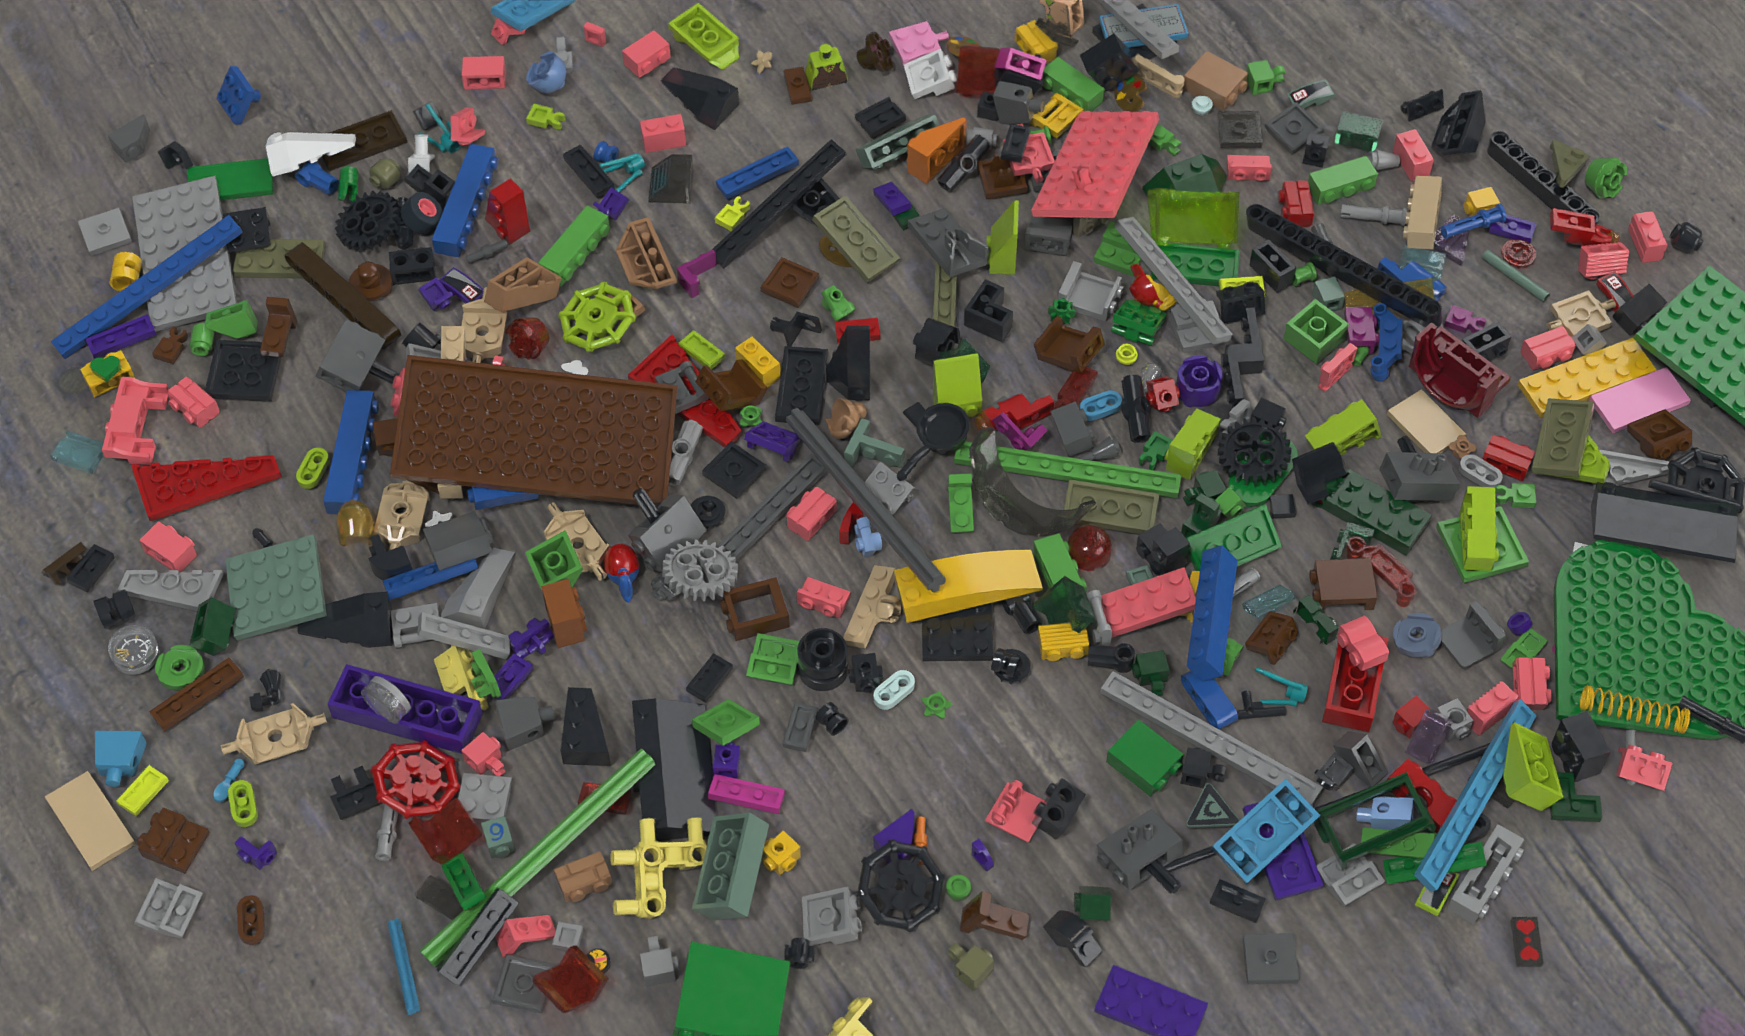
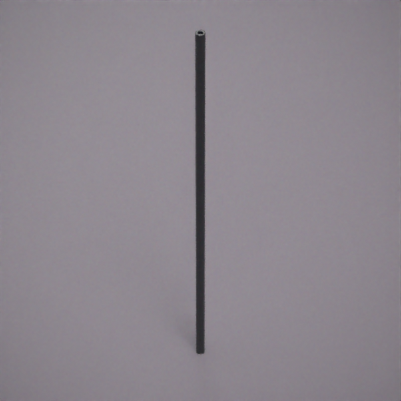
M1490 743L1423 767V773L1429 776L1483 756ZM1361 791L1339 798L1337 800L1331 801L1321 806L1315 807L1314 809L1317 811L1340 800H1343L1347 797H1350L1354 794H1357ZM1212 846L1175 859L1166 865L1165 868L1172 872L1217 854L1211 849Z

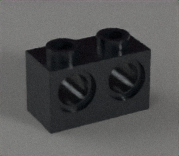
M432 247L389 252L390 275L393 285L426 282L436 278Z
M1063 778L1055 784L1052 782L1044 793L1047 796L1044 803L1040 801L1033 812L1036 816L1032 824L1054 839H1057L1065 832L1086 795ZM1059 794L1065 797L1066 802L1060 799ZM1048 813H1051L1054 816L1055 821H1052L1048 817Z

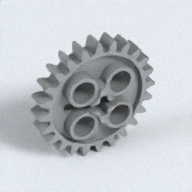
M696 539L692 545L686 541L685 546L677 544V550L670 549V554H666L665 560H663L662 577H665L664 583H669L670 590L676 588V595L683 592L685 599L691 595L693 596V601H696L697 597H701L705 601L706 596L715 600V594L723 597L724 591L730 592V586H735L738 564L735 563L736 558L731 557V551L724 552V546L716 548V542L707 545V540H704L703 544H699Z

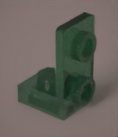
M1348 522L1345 530L1340 529L1337 542L1340 545L1339 548L1334 547L1330 560L1341 559L1346 543L1353 544L1358 548L1369 549L1374 530Z

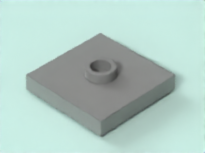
M119 208L78 221L90 256L132 243Z

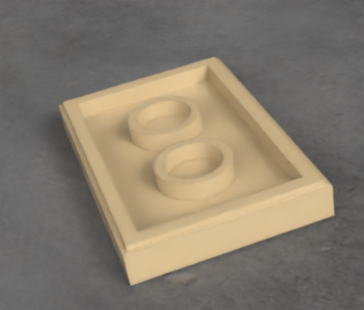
M1422 389L1387 412V416L1424 453H1443L1449 449L1450 443L1455 442L1459 435L1466 436V433Z

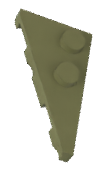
M1553 139L1550 145V149H1553V165L1555 172H1558L1557 183L1559 187L1563 188L1587 164L1590 156L1579 148H1572Z

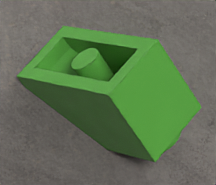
M248 300L206 313L205 326L208 329L237 339L249 337L256 333L258 319Z

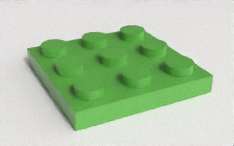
M1501 506L1495 507L1496 548L1499 550L1498 562H1494L1491 571L1463 570L1460 517L1437 523L1436 528L1463 583L1528 566L1529 560Z

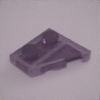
M1452 215L1443 225H1447L1461 219L1455 215ZM1440 227L1436 231L1433 249L1461 266L1465 257L1469 231L1445 239L1442 236Z

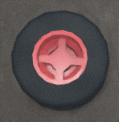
M423 192L413 194L401 208V217L409 229L419 234L431 232L438 225L443 213L439 202L431 195Z

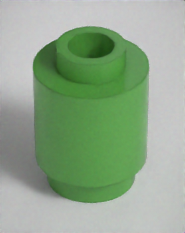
M205 323L196 324L192 328L189 346L191 352L196 356H206L212 350L215 331L206 328Z

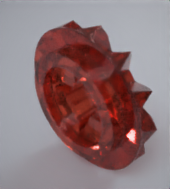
M1512 239L1507 241L1502 247L1501 254L1503 255V260L1507 261L1509 265H1516L1518 269L1521 266L1527 268L1529 264H1533L1535 261L1536 250L1528 241ZM1522 251V256L1515 257V254Z

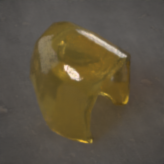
M349 500L345 502L340 508L336 520L339 544L345 546L346 537H363L369 539L368 545H372L370 537L375 535V525L369 508L361 501Z

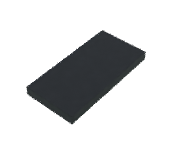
M784 347L775 422L787 423L786 417L791 415L793 409L798 408L800 411L803 410L815 425L820 424L828 349Z

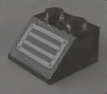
M671 154L652 167L649 203L691 204L694 173L692 155Z

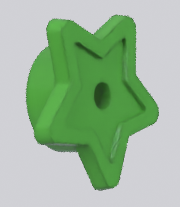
M940 691L929 697L922 698V702L926 706L924 712L926 717L936 715L940 719H944L945 710L952 706V702L945 700Z

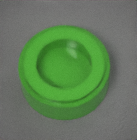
M963 875L950 877L946 883L947 895L955 901L965 900L971 892L969 879Z

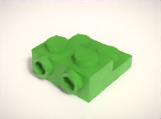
M1111 221L1102 237V243L1094 256L1093 262L1134 276L1130 266L1133 264L1139 265L1142 259L1114 227L1116 223Z

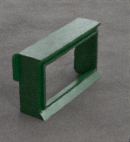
M1407 772L1317 810L1320 816L1314 821V826L1322 842L1330 844L1342 870L1347 868V862L1423 829H1426L1428 833L1434 832L1436 829L1427 808L1424 807ZM1405 786L1410 798H1413V804L1420 818L1343 851L1327 819L1373 800L1374 797L1382 796Z

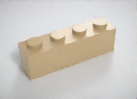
M1416 176L1415 184H1411L1410 197L1413 198L1408 200V211H1410L1406 212V225L1408 226H1404L1403 239H1407V248H1434L1442 195V177Z

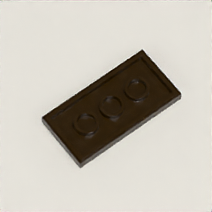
M392 110L327 133L355 134L356 141L355 146L331 156L325 153L322 155V158L330 172L406 144L407 139Z

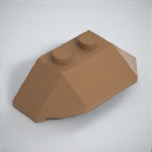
M646 217L628 223L626 231L616 248V254L629 284L658 289L677 283V279L650 218Z

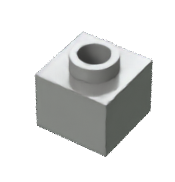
M1587 324L1572 337L1583 355L1598 351L1607 344L1597 328L1590 324Z

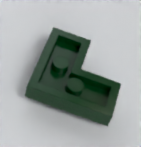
M1557 772L1563 798L1550 806L1551 820L1600 822L1602 819L1600 796L1575 795L1574 774Z

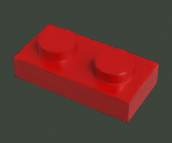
M878 318L835 321L837 344H839V340L847 326H870V341L880 340Z

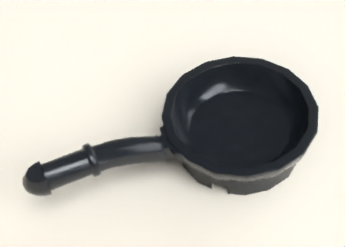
M938 403L928 407L920 415L917 421L916 432L924 446L917 450L910 459H907L905 465L898 471L897 479L899 481H904L912 469L917 466V463L930 451L946 454V451L951 450L954 452L964 445L969 431V418L962 408L951 403Z

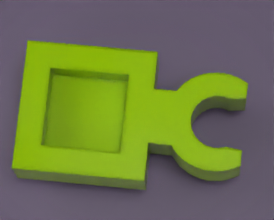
M533 104L526 121L529 125L546 129L549 124L554 129L561 130L562 125L559 121L565 122L566 118L564 113H554L553 108Z

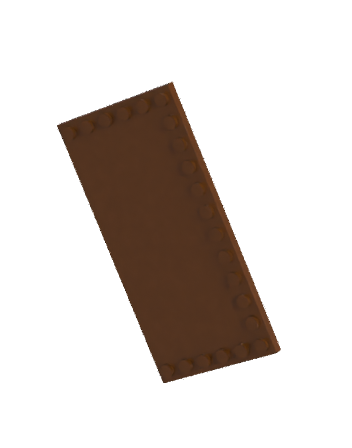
M407 355L390 478L636 505L638 504L632 496L633 492L643 488L654 505L658 507L668 495L678 385Z

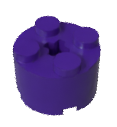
M1195 355L1188 357L1178 369L1176 385L1180 392L1179 398L1187 407L1207 406L1215 403L1218 399L1223 376L1222 369L1216 361L1212 362L1206 356Z

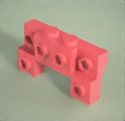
M121 377L115 402L111 404L110 421L105 426L106 436L102 447L105 458L128 459L129 464L151 465L156 445L153 439L141 438L148 409L166 410L169 398L167 384L144 382L133 377Z

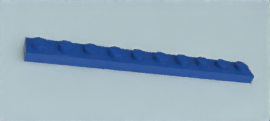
M229 215L51 340V343L62 357L66 359L87 344L86 338L104 332L242 234L241 228Z

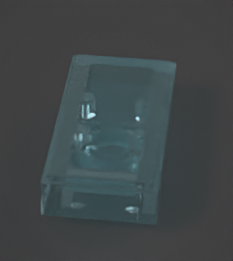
M1278 585L1245 601L1242 605L1244 611L1257 618L1269 611H1275L1277 607L1294 600L1295 597L1293 591Z

